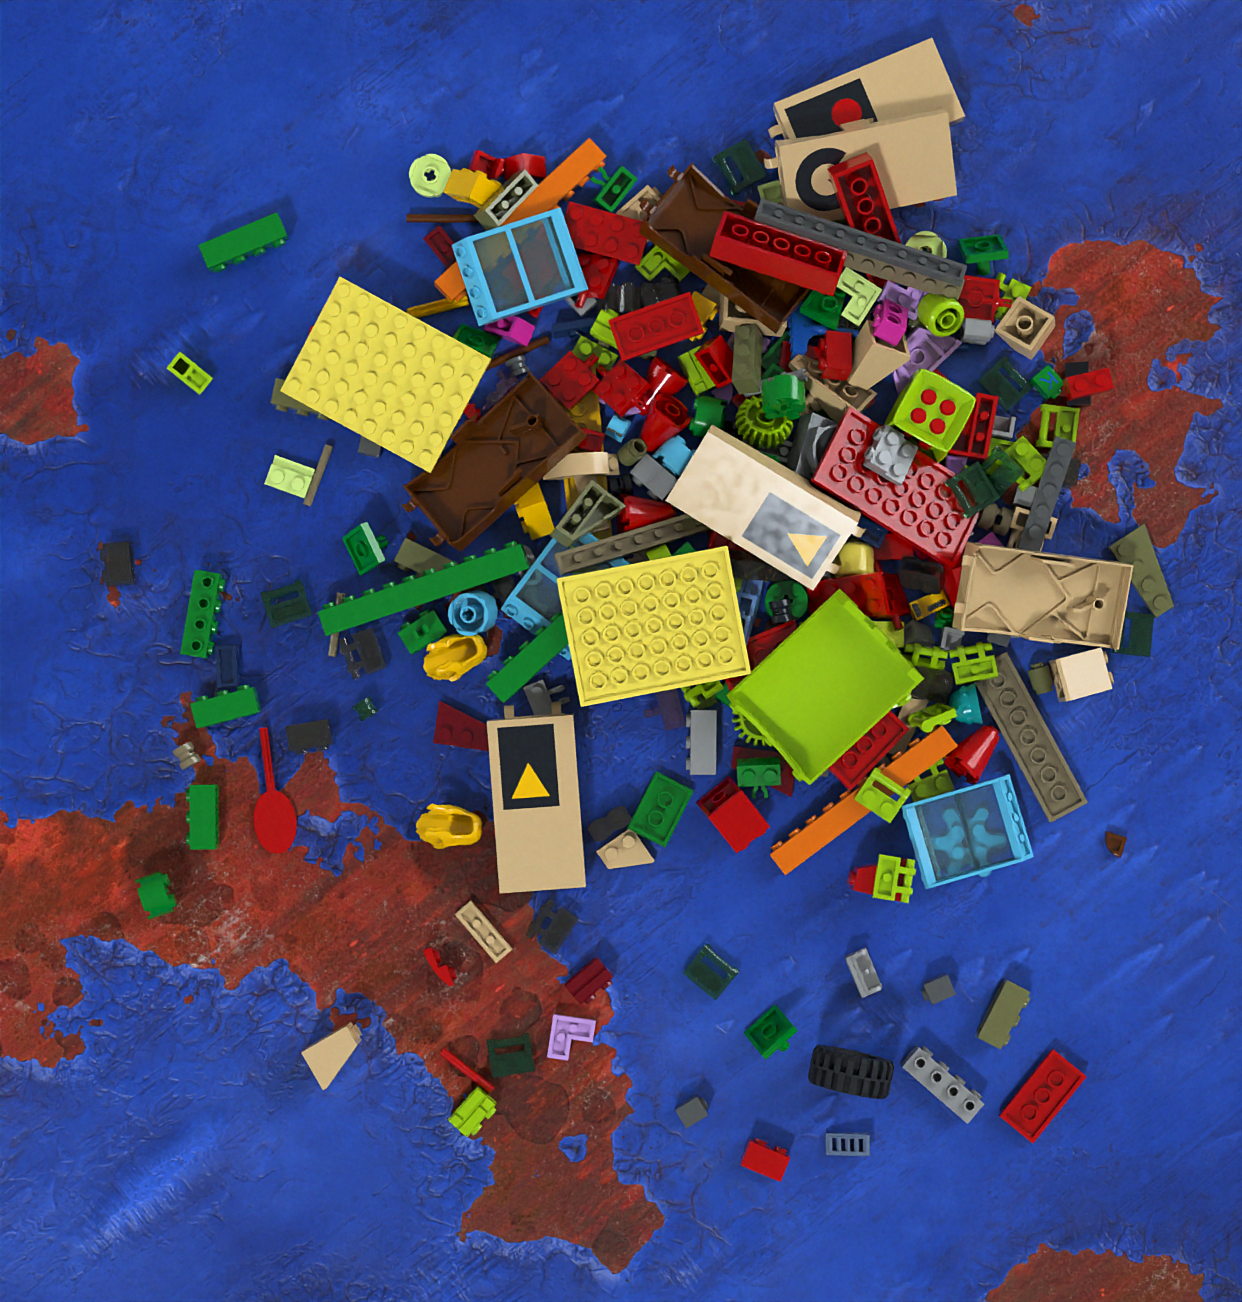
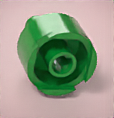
M785 374L773 376L772 381L768 382L767 378L762 382V410L766 418L775 419L787 416L788 419L793 420L800 417V413L806 408L805 382L803 380L800 382L797 376Z
M705 395L696 397L694 403L696 416L691 418L689 428L692 430L691 434L696 438L703 439L711 425L724 431L727 412H723L724 406L728 407V400Z
M781 580L774 583L764 596V609L771 618L773 613L769 608V602L783 600L784 596H787V599L791 600L789 611L792 613L793 620H798L807 609L808 597L802 585L792 580Z
M161 871L135 879V882L141 885L137 890L144 911H149L151 914L147 916L148 920L174 912V907L178 905L174 894H169L167 887L171 886L167 873L162 874Z

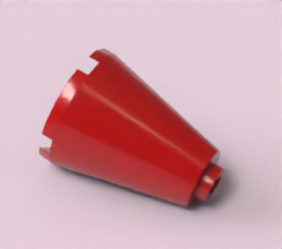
M658 356L652 359L644 377L651 385L641 399L648 405V409L646 410L642 406L646 412H639V414L643 417L648 414L652 401L657 395L663 394V398H668L669 395L674 396L689 381L681 372L672 368L669 363Z
M659 394L653 399L638 436L639 439L645 442L647 446L646 452H654L665 441L674 437L690 423L691 416L688 418L687 407L675 397L669 395L668 398H663V394Z
M620 494L618 496V500L626 505L620 514L616 516L618 533L622 534L676 517V509L670 503L628 494Z
M991 725L981 726L943 757L946 758L944 760L945 765L959 778L961 775L967 778L965 782L973 785L976 784L1000 739L998 736L999 732Z

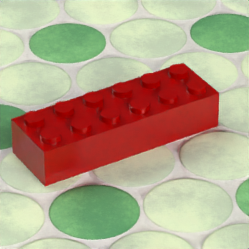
M865 152L827 168L846 226L901 244L873 158ZM863 273L865 279L879 288H882L885 282L888 281Z
M724 211L709 256L833 296L848 251Z

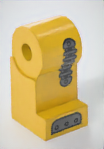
M944 589L915 600L908 605L911 610L912 619L918 621L950 605Z

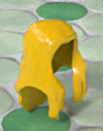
M462 634L445 636L427 646L426 651H429V654L424 657L423 668L427 676L432 677L434 680L456 681L470 669L483 662L487 656V646L479 634L473 636Z
M432 803L428 805L427 809L431 811L421 814L416 823V833L420 839L431 843L436 849L457 845H472L482 835V821L478 815L450 804L435 805Z

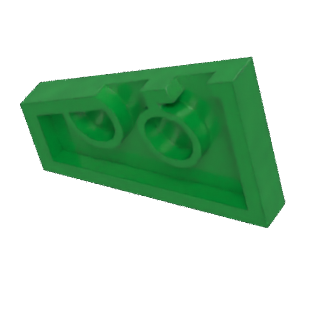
M836 287L833 296L813 290L801 305L799 312L837 331L846 293Z

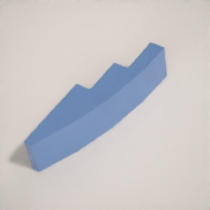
M744 572L740 591L737 592V600L747 646L766 577Z

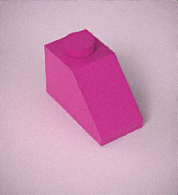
M517 316L486 324L484 327L486 332L524 346H528L535 326Z

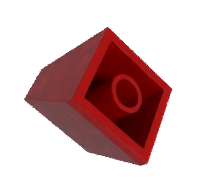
M730 776L696 802L736 853L746 849L750 842L762 836L770 827Z
M901 858L900 866L906 867V861L909 858ZM877 863L856 866L853 871H849L847 883L850 884L849 888L872 895ZM902 873L898 875L897 886H903L904 874ZM896 893L895 901L900 902L901 893Z

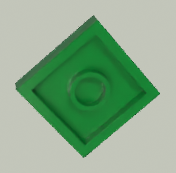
M1000 234L958 239V247L966 264L977 263L979 275L990 274V261L1009 259V251Z
M461 323L452 337L489 358H492L501 340V337Z
M368 522L360 524L342 537L360 576L367 574L386 561L381 549L388 546V541L382 542V540L386 539L384 535H379L375 538Z
M773 1005L744 1034L758 1052L767 1059L777 1049L781 1052L786 1051L790 1046L787 1040L798 1030L776 1005Z

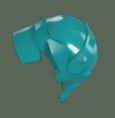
M975 682L966 687L962 685L959 690L952 693L949 699L948 706L955 708L957 717L954 719L969 725L971 723L983 724Z

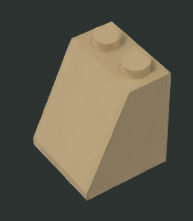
M868 319L852 343V371L847 378L850 385L865 390L871 388L911 358L905 333L895 347L873 336V321Z
M1101 647L1048 661L1059 702H1067L1112 689L1111 684H1114L1112 673L1108 672L1106 663H1108L1107 654L1105 651H1102Z
M352 1022L316 1041L301 1052L322 1090L331 1084L361 1042L360 1036H362L359 1027L356 1024L353 1025Z

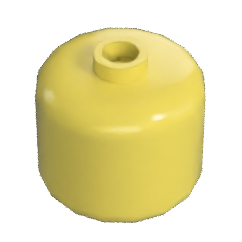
M849 539L848 542H845L834 559V564L841 565L839 571L834 574L835 577L874 572L873 547L868 543L861 542L859 539Z

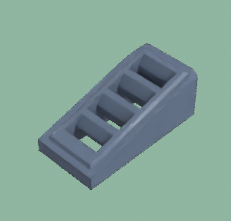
M868 1132L825 1133L826 1155L870 1156V1134ZM832 1138H836L837 1150H832ZM841 1138H845V1150H841ZM850 1139H854V1149L850 1150ZM859 1139H863V1149H859Z

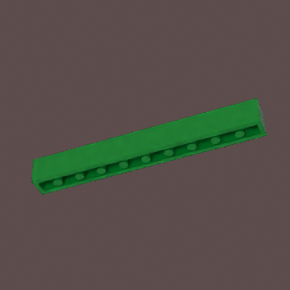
M516 541L504 544L505 549L497 551L495 547L483 551L484 556L476 558L474 554L463 558V563L456 565V562L453 561L444 564V569L436 571L435 568L423 571L424 576L416 578L414 574L402 578L403 583L395 585L393 581L382 585L383 590L375 592V589L372 588L362 592V597L355 599V596L351 595L343 598V603L335 605L334 602L322 605L323 610L318 611L324 633L328 636L528 569L530 564L523 543L517 544Z

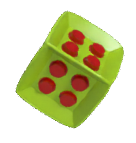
M919 368L911 375L909 382L901 391L884 425H889L904 434L905 440L919 447V451L939 463L947 456L948 451L962 432L972 413L976 398L946 378L929 370Z

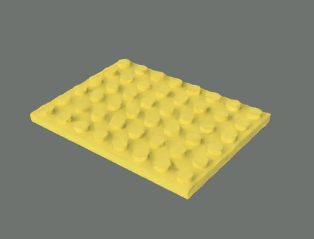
M339 277L280 391L432 473L450 439L449 437L457 426L492 359L346 279Z
M728 546L556 578L581 707L751 674Z

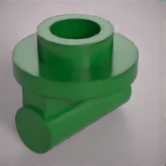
M949 608L938 610L934 619V627L953 628L954 611Z

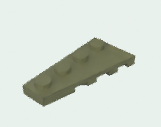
M1142 524L1107 547L1117 562L1134 565L1131 584L1154 618L1159 617L1174 607L1145 524Z

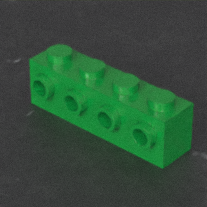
M276 212L201 243L198 246L210 272L215 271V273L226 270V266L230 264L238 265L245 262L249 256L254 255L257 257L266 253V249L284 246L289 237L279 214Z
M194 570L180 654L209 659L210 655H213L215 643L212 642L213 634H216L218 630L216 615L220 613L222 607V600H219L220 592H223L226 582L222 574Z

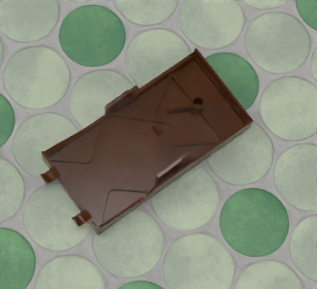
M693 162L683 173L678 172L674 165H672L668 169L667 174L675 182L656 205L648 203L647 198H644L640 203V208L647 215L643 218L639 233L777 334L811 289L709 256L724 211L754 220L759 205L748 198L744 208L740 207L725 196L694 166Z
M527 371L529 374L476 423L474 420L477 416L474 414L449 437L457 445L436 463L432 473L425 470L406 485H403L411 499L408 503L401 506L406 512H412L417 507L421 509L439 531L435 537L429 538L435 546L442 544L446 540L449 545L462 552L587 437L579 425L530 371Z

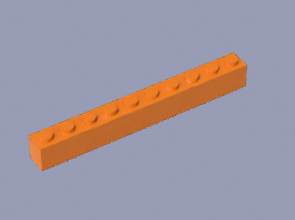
M588 138L549 174L500 226L560 208L558 204L563 200L567 202L575 194L574 189L578 186L582 188L589 181V176L594 171L598 173L597 169L599 167L604 168L607 156ZM542 220L512 229L515 243L521 245L529 237L527 233L530 230H537L543 224ZM506 232L478 240L474 244L483 274L486 271L491 273L498 266L496 262L501 257L506 259L512 253ZM457 261L434 281V286L451 304L455 300L460 302L467 295Z
M935 725L933 730L928 732L921 740L917 737L908 744L910 748L905 752L900 750L891 757L893 761L885 765L882 763L877 768L881 770L880 773L901 787H904L958 745L942 725ZM867 776L861 779L857 784L858 787L853 791L847 789L839 796L841 800L837 803L830 802L822 808L824 812L817 817L814 814L805 821L807 825L801 830L797 827L788 834L790 838L785 842L780 840L771 847L773 851L770 852V856L785 875L871 812V810L854 800V797L867 780ZM877 780L872 783L874 787L889 797L895 794V792Z

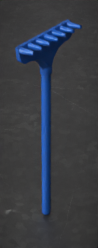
M803 301L788 318L790 320L788 335L791 336L789 351L792 352L790 360H793L797 354H806L808 340L814 335L824 336L826 330L834 331L822 324H817L811 318L800 313ZM837 327L839 332L851 333V338H856L860 330ZM962 343L955 350L967 351L970 346L968 343Z

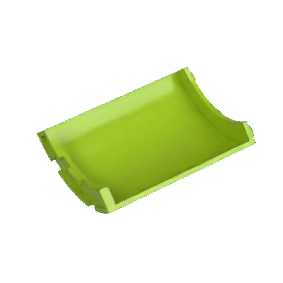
M840 588L752 670L751 674H748L726 695L731 701L729 704L731 709L737 714L741 712L764 735L762 737L763 740L770 747L774 746L793 769L792 774L800 782L804 780L809 785L924 680L912 663L904 658L896 645L867 615H864L857 608L858 606Z

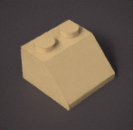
M1018 296L996 327L995 332L1012 349L1032 360L1055 328V317Z

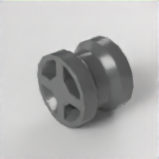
M525 355L514 357L505 362L506 367L510 370V379L528 374L527 371H530L529 367L525 365Z

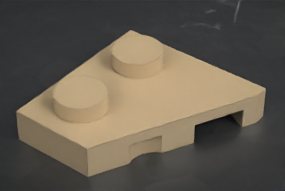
M628 829L596 851L608 869L648 864L655 861L637 834Z

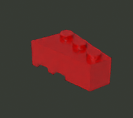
M977 393L974 396L976 402L972 413L947 455L968 457V460L984 462L988 456L999 397Z

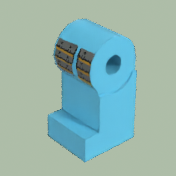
M615 413L606 428L605 435L622 443L631 426V421Z

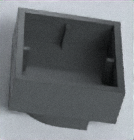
M813 412L802 415L798 422L786 467L809 480V483L815 489L836 498L810 480L838 423Z

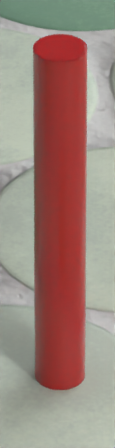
M443 1048L440 1052V1056L489 1094L493 1091L495 1086L446 1048Z

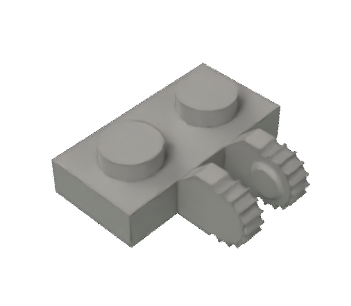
M544 680L523 687L534 715L552 714L550 695L562 692L565 689L564 685H560L547 690ZM563 697L556 702H561L562 705L570 702L569 697Z

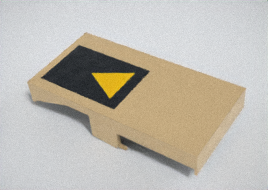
M551 702L552 714L520 717L514 716V705L504 706L505 719L487 720L500 893L586 887L574 713H561V702Z

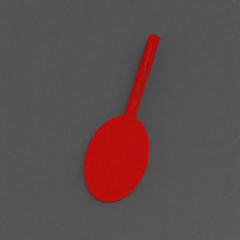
M268 727L259 728L267 792L263 793L256 803L253 816L254 829L259 842L267 851L280 854L287 851L294 842L297 831V819L293 805L287 796L275 790Z

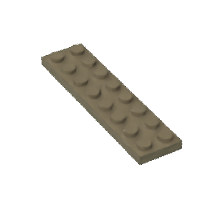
M1004 652L995 657L999 676L997 678L977 681L975 685L1048 822L1051 823L1088 802L1008 653Z

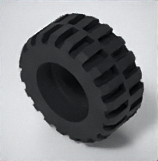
M817 1045L813 1049L808 1079L810 1083L829 1090L872 1099H885L889 1095L894 1064L891 1060L855 1050Z

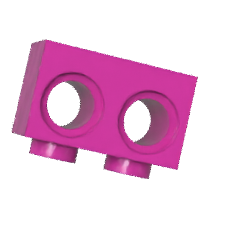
M885 298L882 305L878 304L873 313V316H875L872 322L874 327L873 336L896 347L906 331L908 309Z

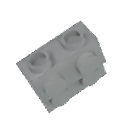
M889 425L878 427L874 432V441L864 454L865 461L863 465L900 486L919 447L905 440L904 434Z

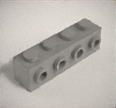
M916 1045L900 1065L968 1124L984 1106V1103L980 1100L982 1096L973 1088L969 1091L964 1087L966 1082L957 1074L954 1077L947 1071L950 1068L941 1060L938 1063L931 1057L934 1054L925 1046L920 1048Z

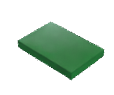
M656 771L627 829L665 848L694 790Z

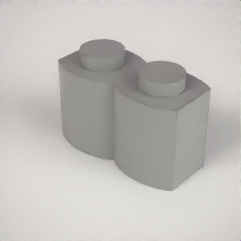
M964 318L960 327L959 340L962 343L985 345L986 342L993 338L995 325H991V320Z
M647 453L630 471V474L633 476L631 481L638 487L642 485L649 490L647 494L656 501L658 499L663 501L677 482V479Z

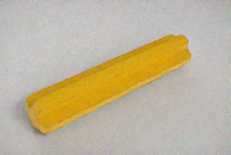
M467 295L460 302L455 300L452 304L445 298L407 308L406 312L415 318H421L467 306L469 301Z

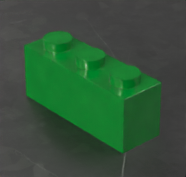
M249 684L236 687V692L229 693L228 690L217 692L216 697L208 699L207 695L195 698L196 702L190 703L196 729L261 713L256 688H250Z
M219 784L189 785V789L186 790V801L190 803V811L186 812V822L190 823V832L186 834V843L190 845V850L219 849Z

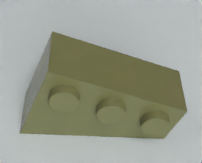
M591 480L550 536L565 548H568L620 514L626 505Z

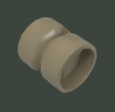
M986 500L977 519L976 527L985 530L991 528L993 533L1005 536L1011 525L1014 510L1006 507L999 509L997 504ZM998 514L1000 515V518L998 520V523L995 524L994 520L996 518V515Z

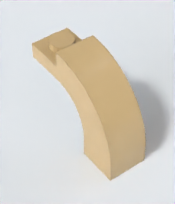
M608 452L568 454L543 477V480H563L582 476L619 475L617 454H608Z

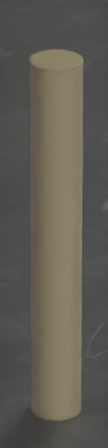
M327 444L324 446L304 499V505L311 507L331 455L332 446Z
M337 592L335 605L343 603L342 599L345 598V593ZM340 632L331 634L328 656L336 657Z

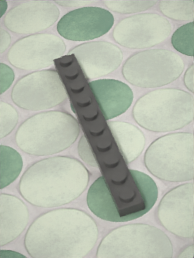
M762 198L754 218L756 221L961 287L967 265Z
M1058 436L1054 437L1017 547L1018 549L1040 551L1076 442ZM988 633L986 640L1007 647L1011 635Z

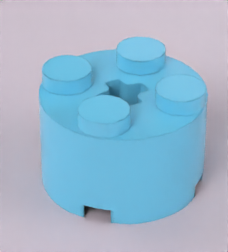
M676 435L665 441L652 457L653 459L658 457V463L676 478L677 476L680 477L696 450L692 449L691 451L685 446V440Z
M473 590L457 596L451 602L448 609V618L451 625L453 624L457 629L456 631L465 636H473L489 630L494 626L498 615L495 598L481 590Z

